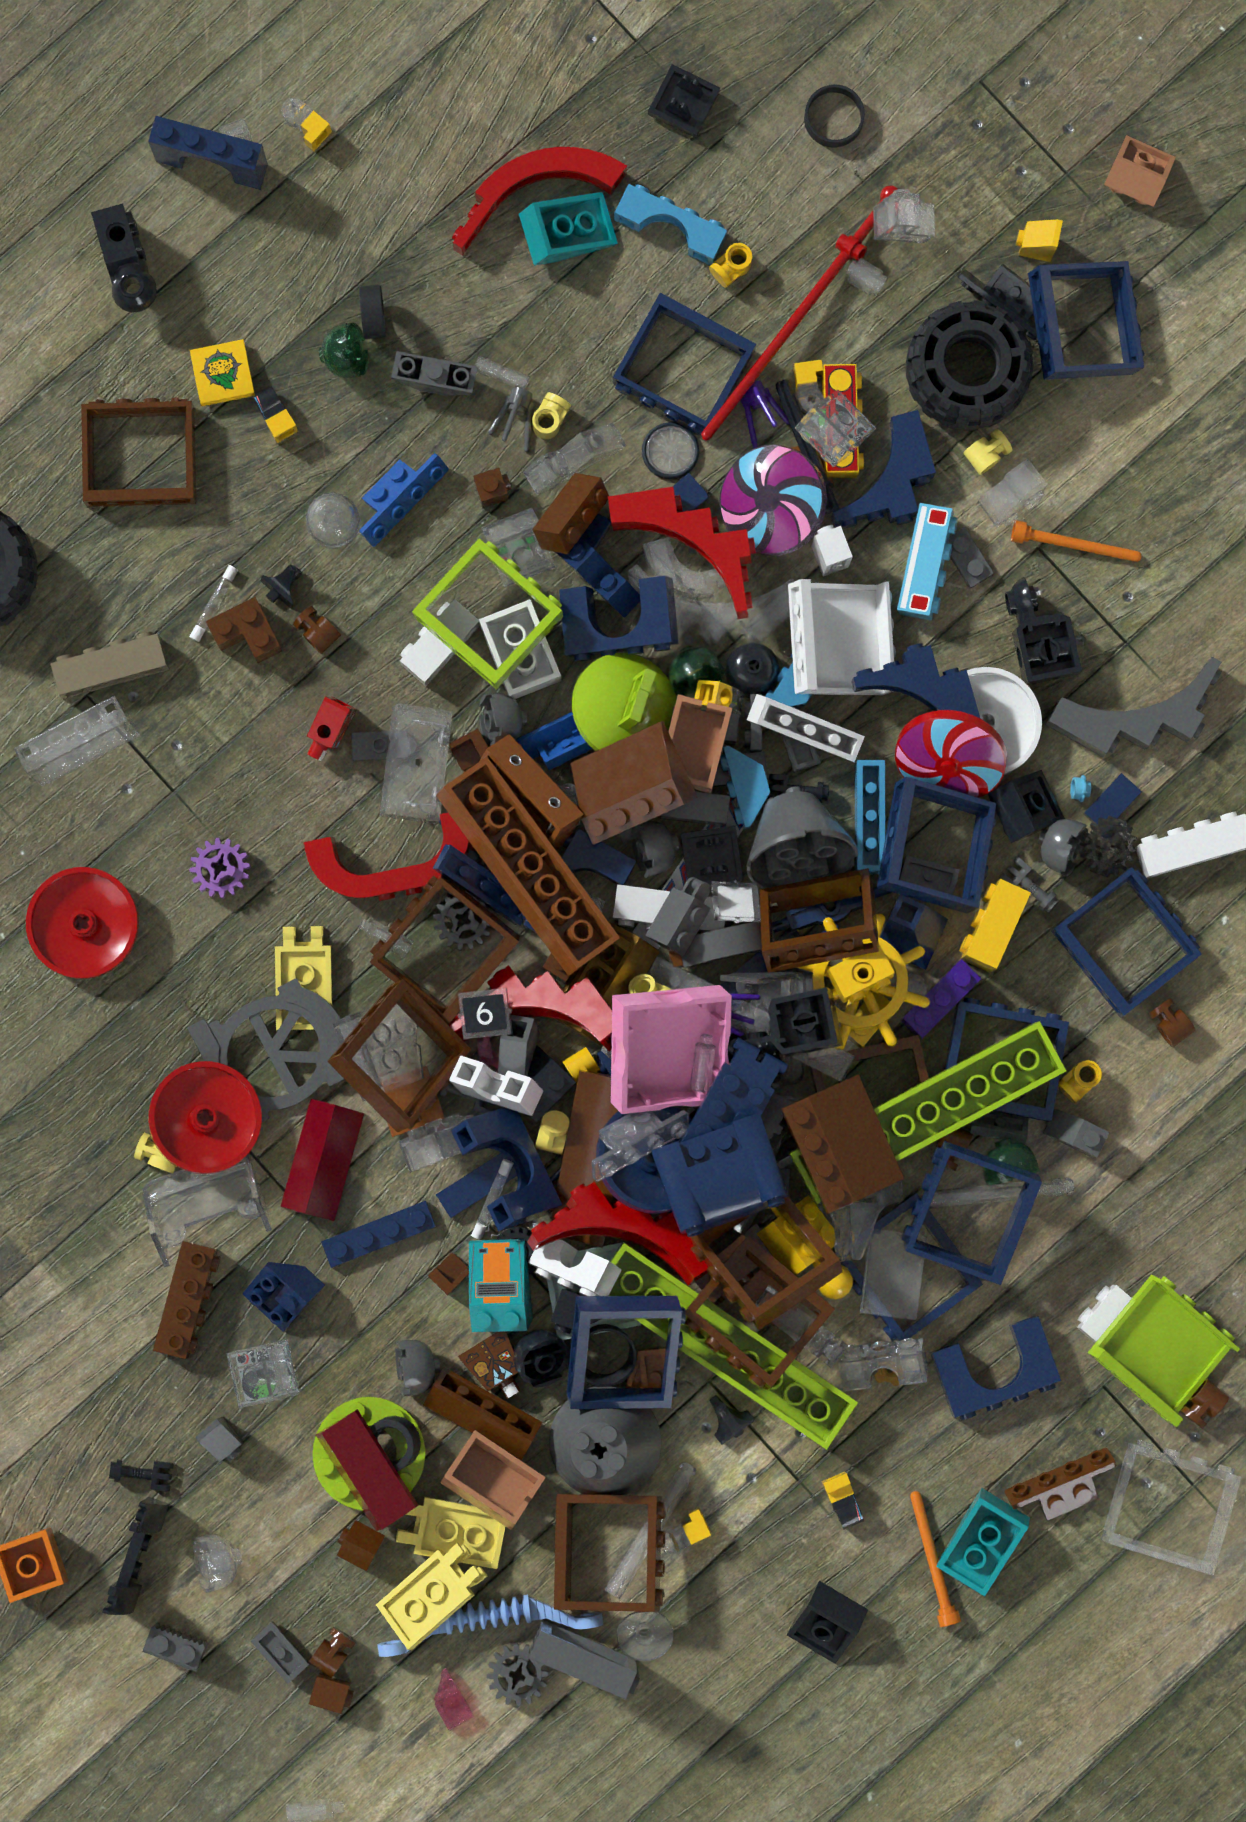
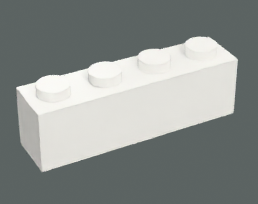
M758 694L747 718L750 722L852 762H855L865 737Z
M1235 811L1221 815V821L1211 823L1210 819L1194 823L1195 828L1184 831L1183 827L1167 831L1168 836L1158 839L1157 834L1142 838V844L1136 846L1135 849L1143 875L1146 878H1150L1246 850V814L1237 816Z
M617 884L613 920L618 921V925L624 927H634L635 923L646 924L645 929L649 930L670 892ZM707 897L704 904L711 909L698 930L701 934L723 929L725 925V918H719L718 898Z

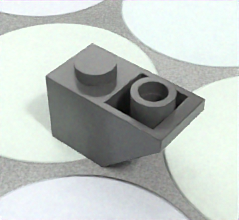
M508 1014L506 1018L507 1029H503L500 1038L498 1073L505 1076L507 1071L527 1076L540 1032L534 1018Z

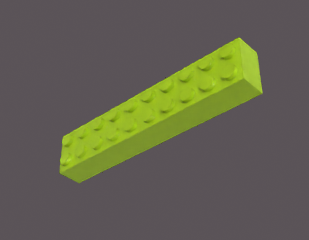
M1038 1021L875 1107L874 1111L896 1161H899L1066 1072V1069L1042 1024ZM796 1149L790 1152L789 1155L813 1201L816 1204L820 1203L821 1200L799 1150Z
M623 1242L610 1260L611 1263L621 1269V1272L609 1296H677L681 1308L686 1310L698 1295L690 1287ZM706 1299L696 1311L697 1314L769 1375L785 1357V1352ZM634 1318L667 1341L669 1318ZM685 1324L680 1325L683 1345L679 1350L826 1450L858 1403L795 1359L772 1388L766 1390L763 1387L760 1389L748 1380L750 1375L744 1370L737 1371L726 1361L728 1357L720 1350L717 1353L709 1348L704 1342L706 1338L699 1332L694 1334L688 1330L689 1328Z

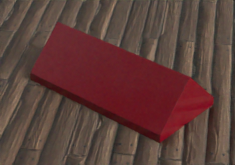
M310 1099L280 1207L335 1221L365 1113Z
M358 1409L316 1434L319 1442L376 1531L383 1530L418 1506Z

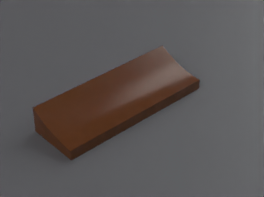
M585 1070L579 1071L557 1187V1194L562 1205L553 1211L551 1221L555 1220L554 1215L557 1212L568 1207L566 1204L572 1196L570 1192L583 1183L585 1186H588L595 1182L610 1205L612 1203L613 1195L603 1183L596 1161V1147L599 1135L607 1121L618 1112L611 1103V1075ZM582 1235L566 1239L603 1248L605 1236Z

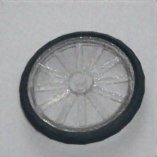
M670 422L657 425L649 431L642 444V458L645 465L654 475L664 479H678L687 475L695 467L699 458L700 451L697 438L691 430L678 423Z

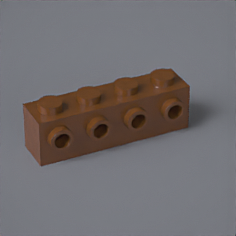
M182 1241L153 1351L182 1359H189L190 1354H195L199 1338H195L197 1326L202 1327L206 1311L202 1310L204 1299H210L213 1289V1283H209L211 1273L217 1272L221 1256L217 1255L218 1249Z
M445 1367L423 1406L471 1433L476 1430L519 1460H522L542 1424L540 1420Z

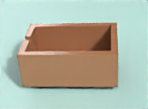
M678 694L669 728V735L693 788L711 793L732 708L708 702L706 711L700 710L702 700Z
M475 1430L443 1477L441 1484L512 1530L546 1477Z

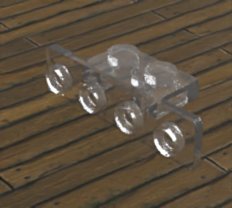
M683 1110L663 1122L652 1111L629 1113L600 1129L599 1138L610 1151L592 1160V1178L598 1182L606 1177H610L616 1171L635 1163L638 1159L651 1153L652 1150L682 1137L689 1127L688 1113Z

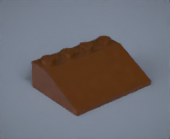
M664 721L571 763L579 809L583 813L581 820L593 845L698 798Z
M859 1074L781 1108L826 1213L829 1214L904 1179Z

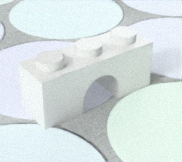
M460 1056L449 1079L462 1094L530 1116L533 1115L543 1093V1090L530 1077L507 1071L504 1076L491 1070L482 1062Z
M563 1240L554 1241L535 1250L528 1262L537 1268L535 1273L547 1280H551L552 1276L558 1278V1284L570 1290L574 1286L580 1288L579 1293L584 1296H609L621 1272V1269L610 1261L588 1251L582 1262L572 1267L573 1259L578 1250Z

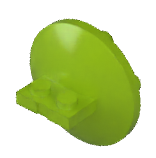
M615 653L614 655H605L597 659L580 674L573 690L572 713L577 729L590 747L598 751L661 721H664L669 732L673 706L676 705L677 697L667 676L654 663L638 655Z

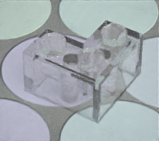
M898 189L873 208L874 240L926 243L935 236L934 204L924 203V200L920 199V194L910 193L908 189Z
M1027 458L1008 472L1001 482L980 496L978 504L996 528L1002 524L1007 527L1019 518L1017 513L1026 508L1029 511L1041 502L1040 499L1045 496L1043 492L1048 484Z
M457 1113L444 1118L445 1123L438 1119L425 1124L426 1130L422 1126L408 1131L409 1137L398 1142L409 1172L411 1173L461 1155L462 1153L451 1130L464 1120L474 1117L473 1114L461 1117V1114Z

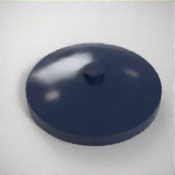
M675 1106L656 1111L621 1114L618 1111L603 1127L596 1147L598 1171L610 1193L624 1205L640 1212L663 1213L671 1211L672 1209L654 1161L652 1150L677 1141L680 1143L692 1119Z

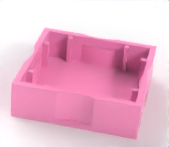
M720 985L612 995L611 1103L621 1114L656 1111L671 1106L693 1107L701 1105L723 1063L729 1064L728 1042L731 1034L732 995Z

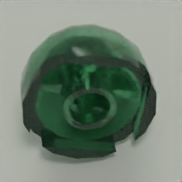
M345 323L334 326L325 334L322 347L319 348V358L334 376L358 378L366 374L368 350L362 352L361 341L366 340L361 328L356 323Z
M687 646L681 649L679 654L670 663L668 676L676 696L679 694L688 697L687 694L696 692L698 680L722 682L721 676L722 674L725 676L726 673L722 663L713 651L704 647Z
M1011 1138L994 1142L995 1148L988 1151L985 1155L1032 1173L1040 1171L1035 1154L1030 1147L1021 1142L1012 1143ZM982 1167L983 1176L988 1186L1010 1182L1015 1179Z

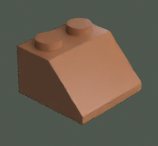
M1126 135L1104 185L1108 186L1115 193L1126 194L1134 198L1136 202L1142 205L1154 207L1176 157Z

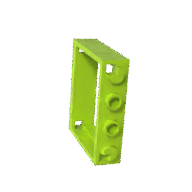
M479 538L416 606L412 613L419 623L497 690L563 617L562 610L560 609L562 604L552 595L546 597L539 591L541 586L533 578L528 577L526 579L519 573L521 569L511 559L505 561L498 555L500 550L493 543L487 541L485 544ZM480 554L484 555L549 612L497 670L491 667L428 611Z

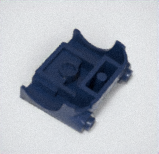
M760 1112L736 1120L732 1125L681 1143L677 1141L652 1150V1155L681 1234L687 1233L688 1237L699 1235L704 1230L751 1215L768 1207H778L785 1203L784 1198L789 1195Z

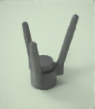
M512 388L510 396H506L504 404L494 419L488 433L490 435L494 433L508 409L511 413L502 436V441H507L516 415H524V412H526L524 451L528 452L531 438L532 413L535 406L531 402L533 394L522 388Z

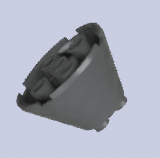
M791 787L786 790V793L765 800L763 813L747 862L748 877L754 884L765 889L846 873L854 866L853 860L855 856H858L855 842L815 795L803 792L801 787Z
M595 1386V1387H591V1388H620V1387H615V1386H609V1387ZM568 1400L556 1414L549 1436L550 1454L557 1472L570 1487L584 1495H628L634 1492L654 1472L660 1458L662 1446L660 1427L650 1408L570 1409ZM600 1442L601 1447L606 1446L607 1450L600 1449L597 1443Z

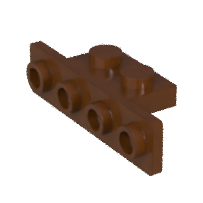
M1103 1448L1075 1461L1067 1462L1065 1465L1049 1472H1043L1039 1476L1023 1483H1017L1004 1492L1013 1509L1039 1500L1043 1514L1048 1521L1099 1499L1092 1477L1117 1465L1108 1448Z

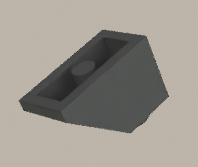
M1055 1108L1052 1121L1047 1123L1043 1134L1091 1158H1097L1109 1132L1084 1119Z
M223 1416L216 1419L195 1437L219 1462L225 1458L228 1462L242 1452L239 1446L244 1443Z

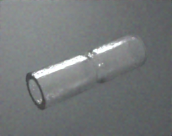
M479 356L475 363V366L478 367V373L494 380H500L502 383L513 388L526 389L529 383L530 376L511 368L503 367L501 364L485 357Z

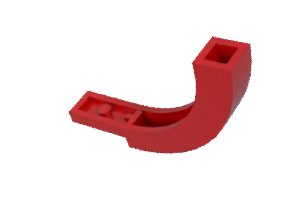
M578 147L544 148L521 155L494 171L476 190V201L480 205L476 203L471 208L467 216L469 220L465 226L460 225L452 236L454 240L453 249L463 256L499 205L514 192L527 185L547 179H573L594 185L612 195L626 176L627 165L601 152Z

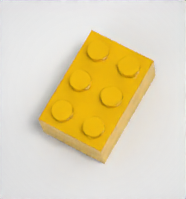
M999 879L995 884L991 883L984 893V898L981 900L985 902L984 908L976 911L970 924L971 927H974L972 934L965 936L959 951L963 953L961 959L989 973L995 971L1031 892L1002 879Z

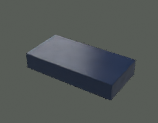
M1121 773L1083 814L1104 833L1142 791Z

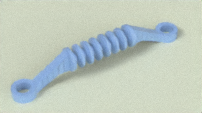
M524 1595L522 1604H519L516 1596L512 1597L511 1606L507 1605L505 1598H501L500 1607H496L493 1599L490 1600L489 1609H485L483 1602L479 1601L476 1611H474L472 1604L468 1603L466 1612L459 1608L428 1637L441 1633L452 1634L453 1625H457L459 1632L463 1633L465 1623H468L470 1630L474 1631L476 1622H479L482 1630L486 1629L487 1620H490L493 1627L497 1628L498 1619H502L506 1627L508 1626L509 1618L513 1617L516 1625H519L522 1615H524L527 1623H532L534 1620L549 1619L574 1629L602 1626L603 1617L601 1612L584 1613L574 1616L563 1610H554V1606L528 1595ZM391 1640L377 1644L379 1657L396 1656L409 1651L401 1640Z

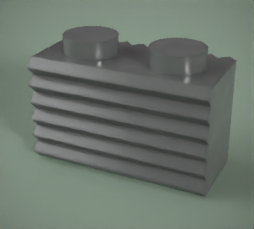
M156 1623L150 1629L142 1652L196 1672L200 1667L208 1642L207 1640L203 1642L201 1638L197 1639L196 1636L192 1638L191 1634L187 1636L186 1632L183 1634L181 1631L176 1632L175 1628L171 1630L170 1626L166 1628L165 1625L160 1626V1623Z

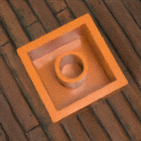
M51 1527L0 1545V1576L9 1603L57 1587L69 1581Z

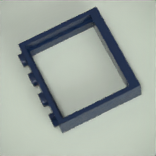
M1128 261L1038 265L1028 273L1044 380L1133 375L1144 368L1143 356H1145V353L1141 348V327L1137 321V301L1133 295V276L1130 275ZM1110 278L1123 363L1064 366L1052 280Z
M659 293L613 376V384L616 385L615 389L626 396L632 394L640 398L639 402L650 409H653L654 406L664 411L663 415L675 422L681 420L688 424V429L701 435L708 423L732 394L755 352L756 343L672 298ZM661 313L741 355L738 364L706 421L625 378Z
M904 777L897 781L893 791L877 888L966 914L979 909L980 899L984 898V892L982 891L983 881L988 874L987 857L993 846L991 833L997 821L994 818L996 803L910 777ZM913 797L976 815L962 898L899 880Z
M1132 867L1051 930L1053 935L1120 1018L1129 1013L1202 955L1198 950L1200 946L1196 943V939L1192 935L1187 936L1182 930L1183 923L1174 913L1169 914L1165 909L1164 905L1166 903L1157 891L1152 892L1146 885L1148 880L1145 875H1142L1138 869L1135 871ZM1126 882L1185 954L1184 957L1128 1001L1124 999L1068 929Z
M964 998V1002L959 1001L956 1004L944 1071L957 1064L966 1012L1026 1024L1040 1021L1043 1027L1058 1029L1054 1049L1062 1062L1069 1022L1062 1021L1063 1016L1046 1013V1017L1035 1016V1010L1019 1008L1018 1012L1007 1010L1008 1005L992 1003L991 1007L980 1005L981 1000ZM1060 1075L1048 1081L1044 1108L1008 1102L993 1111L1046 1122L1052 1121Z
M944 1141L942 1147H937L934 1152L932 1163L935 1165L932 1173H927L923 1180L922 1189L924 1193L921 1200L916 1199L913 1205L911 1215H914L911 1226L906 1225L901 1240L904 1241L905 1251L1001 1285L1041 1187L1042 1180L1038 1174ZM950 1155L1024 1181L991 1266L917 1240Z
M917 1193L912 1194L834 1251L835 1255L840 1259L841 1265L850 1271L853 1278L852 1288L859 1297L862 1294L865 1295L870 1302L866 1305L875 1319L880 1317L886 1325L883 1328L885 1334L892 1342L897 1340L900 1344L904 1343L983 1285L978 1277L956 1269L967 1285L902 1331L847 1254L908 1209L913 1208L916 1199L921 1200ZM928 1210L923 1225L938 1246L962 1255L930 1210Z
M576 1296L566 1392L570 1409L671 1408L672 1397L677 1396V1381L674 1380L675 1373L680 1371V1358L677 1356V1352L683 1345L680 1325L685 1324L686 1319L685 1308H681L677 1296ZM669 1318L661 1388L584 1389L591 1319Z

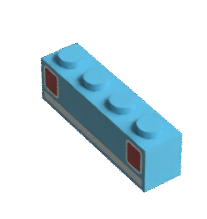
M924 503L919 504L897 607L900 615L932 621L933 613L938 614L941 598L937 597L939 587H944L946 571L943 570L945 560L949 561L952 551V544H948L950 533L955 534L958 518L954 517L955 514L952 508Z

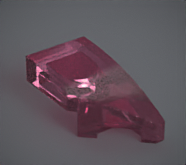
M446 1668L443 1669L434 1700L436 1701L435 1707L447 1729L451 1731L474 1717L449 1671Z

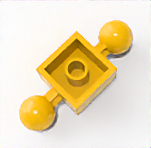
M809 1195L796 1204V1207L831 1249L842 1241L841 1237ZM771 1208L777 1219L758 1232L757 1235L773 1257L794 1275H797L811 1264L814 1267L821 1264L777 1208ZM841 1265L843 1271L841 1274L819 1288L821 1294L829 1299H841L852 1289V1275L843 1265Z

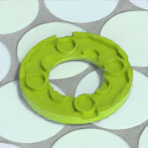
M360 1397L341 1404L324 1419L317 1433L357 1409L368 1426H372L379 1420L390 1416L403 1417L414 1424L419 1432L421 1441L419 1454L413 1463L397 1471L410 1492L413 1490L424 1468L426 1448L418 1423L406 1409L387 1399ZM396 1428L384 1429L393 1438L397 1451L396 1460L401 1459L407 1452V1442L404 1435ZM315 1436L313 1443V1465L322 1487L339 1503L353 1509L362 1510Z

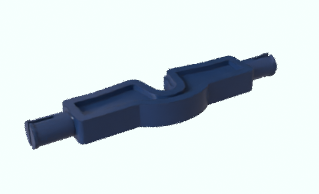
M877 886L874 887L875 903L876 898L891 894L892 892L879 889ZM862 896L834 901L836 909L832 912L828 911L823 903L787 911L786 918L772 922V930L774 934L788 928L795 932L816 924L823 925V920L827 917L832 918L835 924L846 919L851 912L862 909L863 898Z

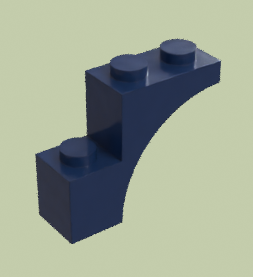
M581 537L568 554L555 552L622 617L625 618L641 601L640 594L629 582L617 573Z

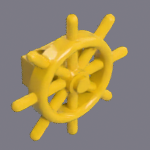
M880 913L876 914L879 952L843 958L842 962L832 967L827 966L830 961L797 967L813 973V990L825 988L824 976L828 977L834 986V989H832L834 1001L840 998L842 1003L847 1002L845 1012L836 1007L843 1046L835 1047L837 1050L845 1048L851 1029L864 1030L878 1027L888 1046H895L897 1038L887 1021L897 1013L903 1001L923 1008L928 1007L930 1004L929 998L907 991L908 973L906 964L922 957L925 954L924 948L917 946L900 955L890 943L880 938L885 922V916ZM827 917L823 920V925L827 932L838 930L832 918ZM870 938L863 940L864 944L872 943ZM894 974L896 979V987L890 986V979L893 978ZM872 992L891 997L892 1000L881 1010ZM861 999L864 1000L871 1015L855 1016Z

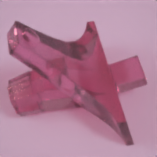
M476 1035L479 1062L484 1063L488 1068L492 1065L498 1069L499 1058L492 1051L490 1036Z

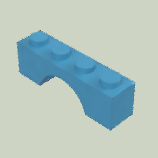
M628 184L614 212V221L638 232L645 226L655 222H667L675 225L686 237L688 255L708 265L715 262L727 236V230L724 229V225L713 219L707 221L699 217V213L693 209H681L675 206L674 201L664 196L658 198L650 194V190L641 185L632 186Z

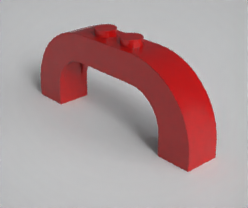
M443 813L439 814L443 830L442 846L431 860L422 864L368 875H357L347 870L340 861L335 837L304 842V847L312 871L329 889L348 897L371 898L378 896L379 901L396 898L395 893L405 891L406 896L423 893L422 887L426 885L432 876L438 878L441 875L432 868L445 844L452 845L467 856L471 843L450 814Z

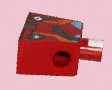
M325 696L307 734V737L313 739L307 754L322 761L328 748L337 749L357 709L335 697ZM326 726L331 730L329 737L324 735V728Z

